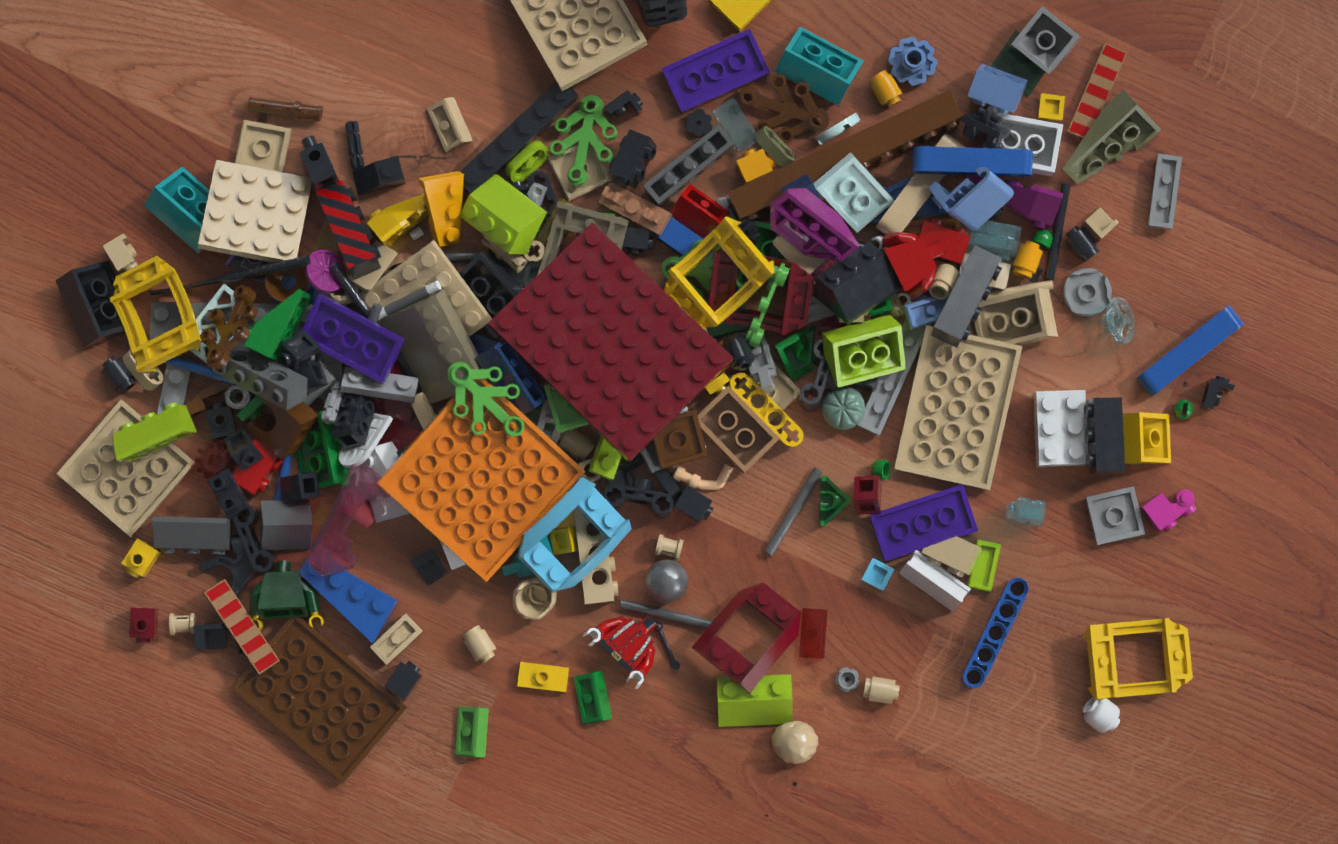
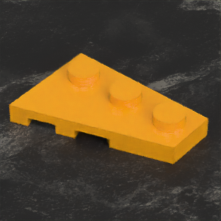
M459 171L418 178L419 185L423 187L425 195L423 197L424 205L428 207L430 215L428 221L432 238L439 247L460 243V214L462 211L464 174Z

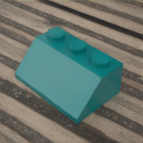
M799 27L786 47L774 72L783 74L787 80L795 83L806 82L809 85V91L839 106L864 60Z
M181 167L154 187L144 206L197 253L203 250L198 249V242L210 190L184 167Z

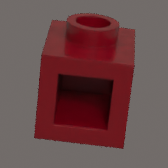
M130 608L129 637L136 638V643H151V638H158L159 609Z

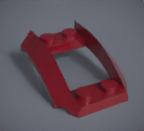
M715 250L712 257L713 266L708 296V305L714 312L735 294L738 266L725 251ZM764 256L768 262L774 260V267L775 265L780 267L781 263H784L785 267L790 268L788 272L783 316L766 312L759 328L786 335L788 332L796 328L800 329L808 324L814 277L794 262ZM738 308L723 322L750 327L754 317H760L761 311Z
M765 583L742 589L713 620L692 646V649L750 694L780 656L797 639L801 612ZM746 602L784 631L756 665L718 636Z

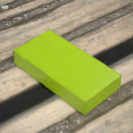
M977 539L975 545L982 548V551L969 575L967 586L971 589L991 593L1001 544Z

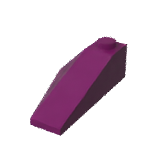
M964 175L965 179L968 178L975 185L983 180L981 176ZM1004 180L1014 191L1013 197L1004 204L1006 208L1025 221L1032 223L1031 227L1045 230L1046 227L1050 228L1053 225L1063 193L1035 185L1027 189L1023 188V185L1018 181Z

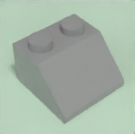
M1041 6L1012 42V45L1050 75L1082 37Z

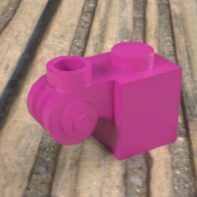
M1181 490L1175 494L1174 504L1170 503L1163 493H1159L1139 509L1157 532L1162 529L1167 532L1177 524L1175 519L1182 514L1184 517H1187L1197 508L1194 506L1195 497L1193 493L1189 490Z

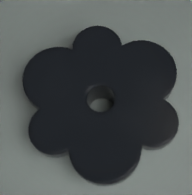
M700 108L696 109L693 114H688V122L685 126L686 131L694 133L697 137L702 136L703 133L708 134L712 130L710 123L712 120L711 115H705V111Z

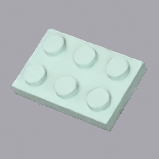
M851 152L814 183L816 190L857 233L894 202L888 192Z

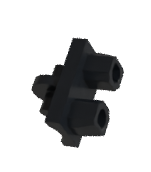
M990 105L987 110L979 108L978 114L972 112L969 116L963 114L961 120L966 123L963 135L975 140L978 139L981 131L986 133L982 144L988 148H998L1002 139L1009 137L1011 130L999 125L1002 117L997 115L998 108Z
M230 468L207 480L228 519H232L240 512L251 507Z

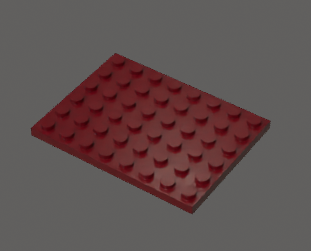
M593 222L488 323V326L628 462L637 456L734 359Z

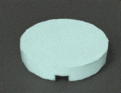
M854 113L814 138L818 145H822L860 122V118L857 113Z

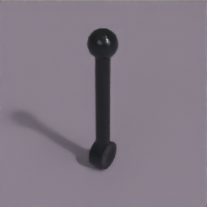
M656 622L657 626L654 630L658 632L670 658V667L673 670H677L680 667V663L675 660L662 631V623Z

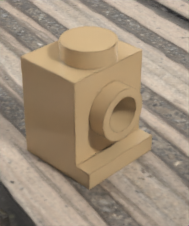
M124 233L103 245L115 268L121 274L138 266L135 260L138 254L131 243L126 245L130 240Z

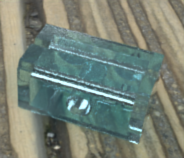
M987 220L977 230H970L969 236L971 237L967 249L973 250L976 245L990 253L996 254L1001 257V260L1010 261V257L1015 258L1017 255L1022 227Z
M1019 497L1007 504L1006 518H1010L1009 522L1013 525L1022 526L1025 524V527H1040L1044 523L1046 503L1045 501H1031L1028 498Z

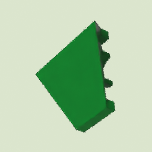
M816 325L794 334L774 347L776 354L792 381L814 370L812 366V353Z
M827 476L821 477L819 527H824L852 501Z

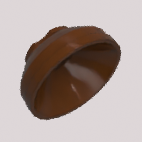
M305 266L267 274L265 276V286L271 297L279 302H283L299 289L307 293L310 283L305 275ZM286 276H292L296 279V285L291 290H286L282 287V280Z

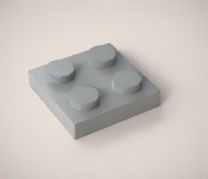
M1134 486L1085 498L1096 545L1145 534Z

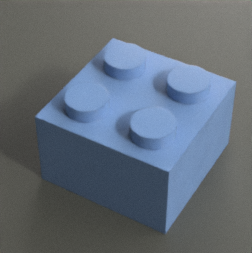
M981 64L977 68L968 97H971L972 102L981 106L990 104L997 107L998 112L1008 115L1009 112L1014 113L1018 108L1028 80Z

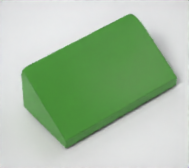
M458 706L455 756L485 757L488 708Z

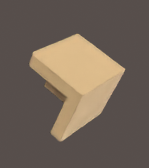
M1100 207L1082 223V226L1099 242L1119 222L1116 219L1113 221Z

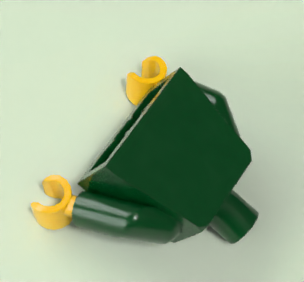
M278 561L276 563V572L265 573L263 580L257 584L250 594V615H252V620L259 623V630L264 627L263 619L308 617V612L311 613L309 619L311 627H313L312 619L314 617L320 618L321 626H323L324 618L321 614H318L320 607L316 591L306 579L301 578L298 571H291V563L289 561Z

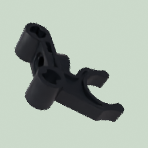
M823 339L815 343L812 353V361L819 367L814 384L804 385L800 390L798 403L800 408L806 412H813L819 408L824 390H836L825 356L820 355L821 351H824ZM869 379L852 385L874 392L877 389L878 381L876 379ZM809 395L814 396L812 398V401H809L806 398H808Z
M641 453L628 463H619L614 480L607 479L609 486L603 492V497L611 506L618 510L624 505V502L651 506V511L655 517L660 519L669 517L674 506L672 497L666 493L651 491L653 485L651 480L631 476V473L637 471L643 465ZM613 492H616L620 495L621 499L617 498L615 502H611L607 496H612ZM659 501H665V505L669 508L661 511L656 504Z
M250 505L251 507L247 509L250 512L247 522H244L242 516L245 514L244 511L233 517L238 534L231 536L230 540L237 554V559L234 560L228 556L218 555L210 561L202 562L200 565L203 571H209L217 565L227 567L233 576L231 589L237 597L258 572L272 571L278 562L274 552L261 550V545L253 528V525L259 520V511L253 505ZM261 556L269 558L267 566L260 564Z

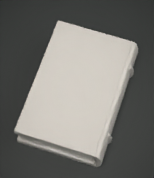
M917 550L899 573L952 612L962 603L963 598L971 590V588L940 566L928 562L927 557Z

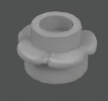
M842 668L835 677L836 685H839L840 690L844 692H849L851 689L854 690L859 685V674L854 669ZM846 677L850 678L849 682L845 681Z

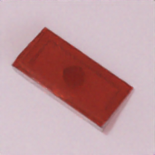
M802 608L799 657L824 659L827 609Z

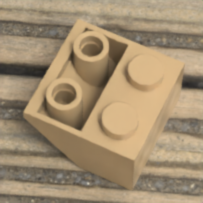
M956 536L925 547L921 553L927 555L928 562L938 566L944 563L949 566L947 571L963 577L964 573L971 574L982 548Z

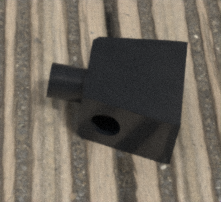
M315 136L304 138L301 141L304 150L300 154L316 190L319 191L339 182L340 179L323 143H317Z

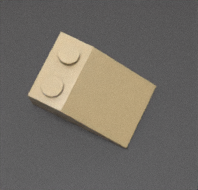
M1035 288L982 301L978 306L982 308L975 322L978 337L1014 345H1023L1058 337L1049 289Z

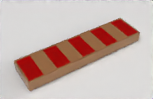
M1104 44L1066 133L1081 139L1086 136L1104 109L1127 52L1109 44Z
M225 579L204 592V595L258 675L280 662Z

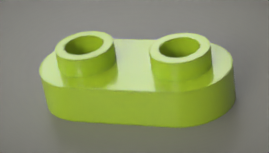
M541 141L531 142L508 163L505 170L506 176L512 182L525 181L531 173L536 171L547 160L549 149Z

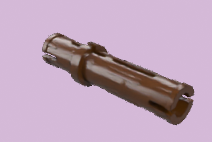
M250 97L248 112L293 117L294 120L302 118L321 121L323 106L302 104L301 101L293 103ZM264 105H267V106L282 107V109L266 108V107H263V106H264ZM288 109L306 110L308 112L289 111Z

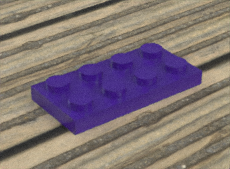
M750 29L662 68L664 77L681 114L770 74Z
M318 294L301 331H306L320 345V350L380 383L386 382L405 341V338L323 294Z
M963 484L882 510L881 514L869 515L884 562L913 553L916 550H922L925 547L956 536L962 537L978 531Z

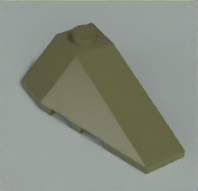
M1123 89L1105 106L1063 170L1078 184L1103 170L1104 165L1114 159L1116 161L1124 158L1123 154L1133 148L1137 151L1144 147L1162 129Z

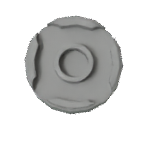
M1083 268L1075 271L1067 278L1063 286V299L1066 306L1073 313L1081 317H1092L1100 314L1108 306L1112 298V287L1108 278L1093 268Z

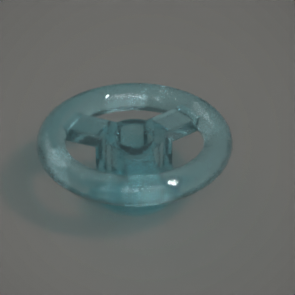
M1113 297L1108 303L1107 313L1102 317V324L1107 333H1111L1118 343L1125 345L1130 343L1134 337L1135 319L1128 302L1122 297ZM1118 304L1124 309L1126 317L1121 313ZM1128 324L1127 335L1123 337V328Z

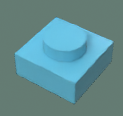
M872 558L861 580L884 591L894 569Z

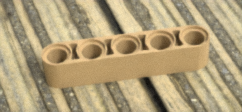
M945 133L935 146L966 148V146L948 133ZM915 173L879 221L876 228L885 235L904 232L931 196L932 192L928 187L935 181L940 184L946 175Z

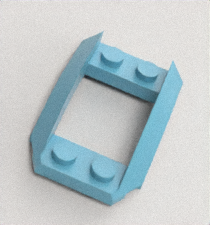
M580 477L573 488L567 491L534 526L522 534L524 538L518 558L551 592L574 587L614 550L631 530L630 520H625L594 488L596 484L583 477ZM577 507L606 539L575 570L569 573L540 541Z

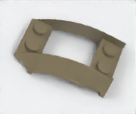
M558 202L538 274L560 254L566 230L581 234L593 222L622 250L629 221L620 216H611L578 207L572 203Z

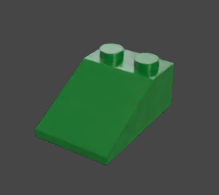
M300 289L257 321L254 327L249 328L250 333L245 339V346L280 363L281 343L293 337L312 296Z

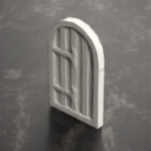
M374 413L366 444L348 450L342 447L339 453L340 463L346 468H354L365 462L393 418Z

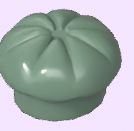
M848 386L836 387L835 391H828L822 400V416L835 429H851L858 425L864 416L865 403L863 397L854 388Z

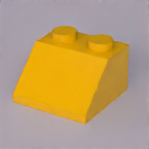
M1142 412L1123 414L1125 464L1171 463L1169 414Z

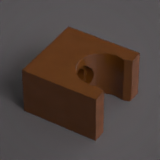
M262 399L274 411L276 420L270 414H265L249 422L246 429L282 460L299 451L319 415L303 401L286 411Z

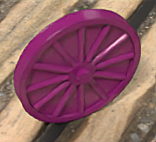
M328 250L313 252L309 256L311 260L310 265L304 267L309 283L316 290L323 293H332L340 289L342 286L329 267L337 262L346 275V269L342 260L335 253Z

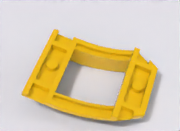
M725 217L716 229L712 230L686 257L669 269V279L665 283L664 291L703 329L716 327L722 323L774 274V260L768 262L738 227L741 222L729 217ZM721 246L749 280L714 312L687 281L685 276Z
M155 256L115 277L113 284L115 291L114 295L110 297V302L116 308L125 329L131 352L136 359V371L157 372L156 366L192 348L199 351L201 338L195 315L186 291L172 266L160 257ZM166 280L175 298L183 324L148 341L130 298Z
M1169 618L1088 625L1082 637L1087 638L1091 687H1088V690L1094 699L1177 692L1178 688L1193 678L1188 629L1172 622ZM1161 631L1166 680L1118 685L1113 636Z

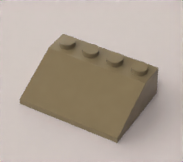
M444 289L380 319L384 328L405 338L400 350L401 354L415 377L419 378L418 382L430 404L455 395V386L447 378V371L452 364L463 362L471 369H481L475 359L478 353ZM457 370L455 373L457 379L463 378V373L460 370Z

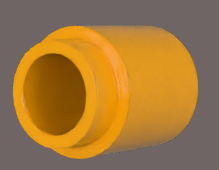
M884 70L870 79L872 84L870 87L881 106L887 105L890 108L901 101L899 97L903 93L892 74H888Z
M1026 241L1025 244L1019 245L1012 265L1014 267V274L1031 279L1032 275L1037 271L1043 253L1039 249L1040 245L1031 241Z

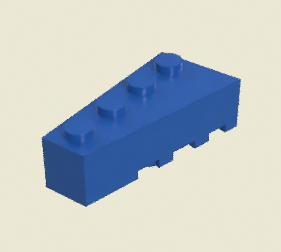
M312 551L299 572L372 643H375L399 602L397 599Z

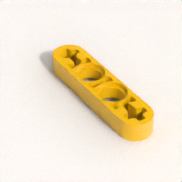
M736 373L730 380V388L780 438L779 440L791 448L800 445L803 441V431L747 374ZM745 378L747 380L745 386L749 390L753 386L756 390L751 392L747 399H745L743 395L746 392L742 388L738 390L735 388V379L742 380ZM759 394L764 397L765 404L763 407L755 408L752 406L751 398L754 395ZM772 412L781 414V424L777 426L771 425L768 422L769 414ZM786 421L791 424L786 427L790 432L795 430L798 432L797 442L793 440L788 442L786 440L788 435L784 430L781 434L777 432V430L784 426Z

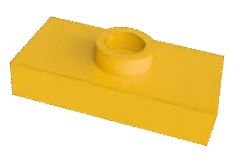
M520 662L517 686L566 692L569 668Z

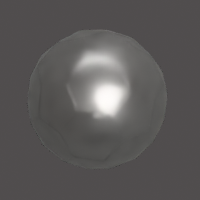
M673 560L655 562L648 569L645 576V588L649 595L661 603H672L679 600L685 594L688 587V575L684 567Z

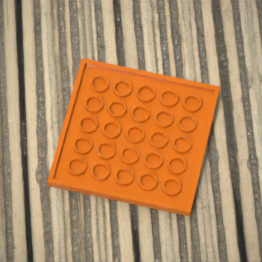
M472 379L479 387H493L486 379ZM465 388V404L468 406L467 415L461 418L453 415L454 396L376 483L487 582L523 542L524 536L522 534L528 531L552 509L586 471L505 397L491 398L510 417L516 416L522 419L524 422L523 432L515 437L506 435L503 430V424L483 405V422L486 424V430L483 434L474 435L470 431V424L473 422L472 394ZM458 405L456 412L462 415L464 408ZM510 422L508 426L509 430L514 432L516 430V424ZM475 423V431L480 432L482 430L480 423Z

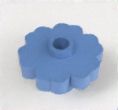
M915 37L901 39L898 47L891 49L888 58V64L893 67L891 70L893 78L899 84L907 82L910 87L924 85L927 77H932L936 70L938 61L932 57L935 49L926 40L918 42ZM914 59L917 62V64L912 65L908 62V60Z

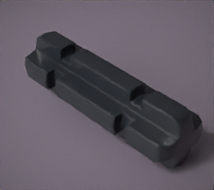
M349 121L345 123V127L348 133L349 155L352 156L350 158L351 167L353 169H360L364 167V158L361 156L363 151L361 137L358 134L360 131L357 121Z

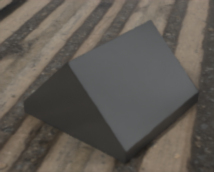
M310 500L260 501L261 550L310 549L313 527Z

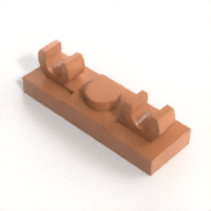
M609 182L608 186L604 188L602 196L598 201L601 206L661 236L672 217L670 212L612 182Z

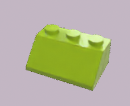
M495 174L469 195L460 217L508 254H527L547 212L502 177Z
M891 315L822 332L824 355L837 388L906 370L902 327Z
M177 402L163 407L164 411L155 415V412L142 416V421L133 425V422H129L120 426V431L113 434L117 461H134L196 433V428L186 405H177Z
M791 674L765 675L750 694L729 677L716 678L719 727L776 725L792 721Z

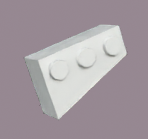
M392 441L377 445L367 460L360 465L376 523L410 514L376 483L399 458L396 453L398 450Z

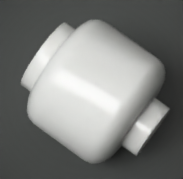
M1092 697L1083 708L1085 722L1099 733H1104L1108 730L1113 731L1120 723L1119 708L1107 698L1094 699Z

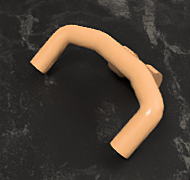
M724 464L717 480H702L700 476L686 472V469L681 466L677 467L675 465L666 468L674 476L673 479L679 482L682 480L693 489L719 490L723 488L733 470L731 466Z

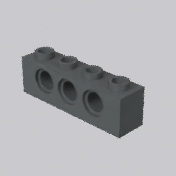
M720 125L716 126L645 183L643 190L656 206L661 207L731 151L735 143Z
M240 343L228 353L230 360L224 368L220 370L212 369V372L286 411L307 399L308 378Z

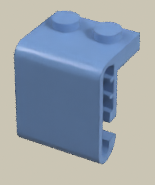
M985 167L975 170L983 178L977 185L966 178L951 193L936 181L928 187L934 195L932 197L934 203L939 208H944L952 218H956L972 231L977 230L1014 194L1010 186Z

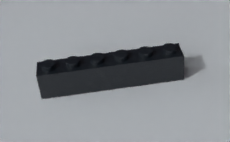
M554 83L460 171L464 174V190L470 195L493 175H499L513 158L528 144L543 134L579 100L578 93L572 87L562 91L558 83Z

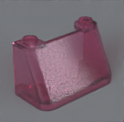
M365 465L349 468L315 532L308 555V562L322 576L353 568L358 558L352 556L350 552V546L354 541L344 535L357 509L361 507L365 499L375 501L378 496L390 497L376 483L381 476Z

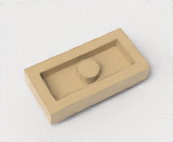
M405 613L370 648L388 665L423 630Z

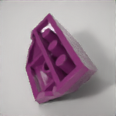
M788 189L770 203L771 229L804 255L843 261L859 248L858 242L841 215L808 189Z

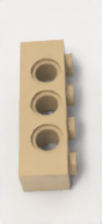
M576 507L574 509L581 564L590 556V550L593 547H598L606 538L601 533L596 536H590L587 533V526L591 522ZM608 555L594 570L582 579L585 605L614 602V596H619L617 581H612L611 572L616 571L614 557H609ZM597 571H602L607 576L606 582L602 585H596L592 580L593 574Z

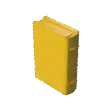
M708 0L739 32L771 1Z

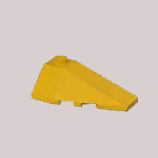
M421 194L386 207L382 211L377 209L368 217L370 221L367 222V225L382 244L390 247L429 215L428 207L424 205L423 201L425 195Z

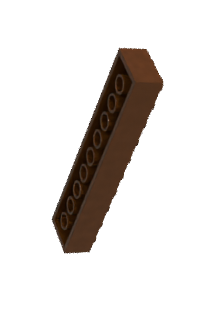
M951 90L728 192V202L736 219L740 222L744 219L752 222L754 220L759 221L758 218L761 215L767 213L768 216H771L770 203L783 194L781 188L799 177L807 174L814 184L850 152L868 171L869 167L876 162L879 166L890 161L891 157L898 152L900 155H904L912 151L917 143L921 142L922 145H925L935 140V136L941 132L949 134L957 130L963 115Z

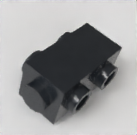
M629 129L627 135L622 138L620 149L616 157L610 162L608 171L614 178L613 182L623 188H627V186L637 188L639 182L644 179L646 168L649 162L654 159L657 151V145L651 137Z
M352 394L342 397L331 436L345 450L365 445L376 406L365 395Z

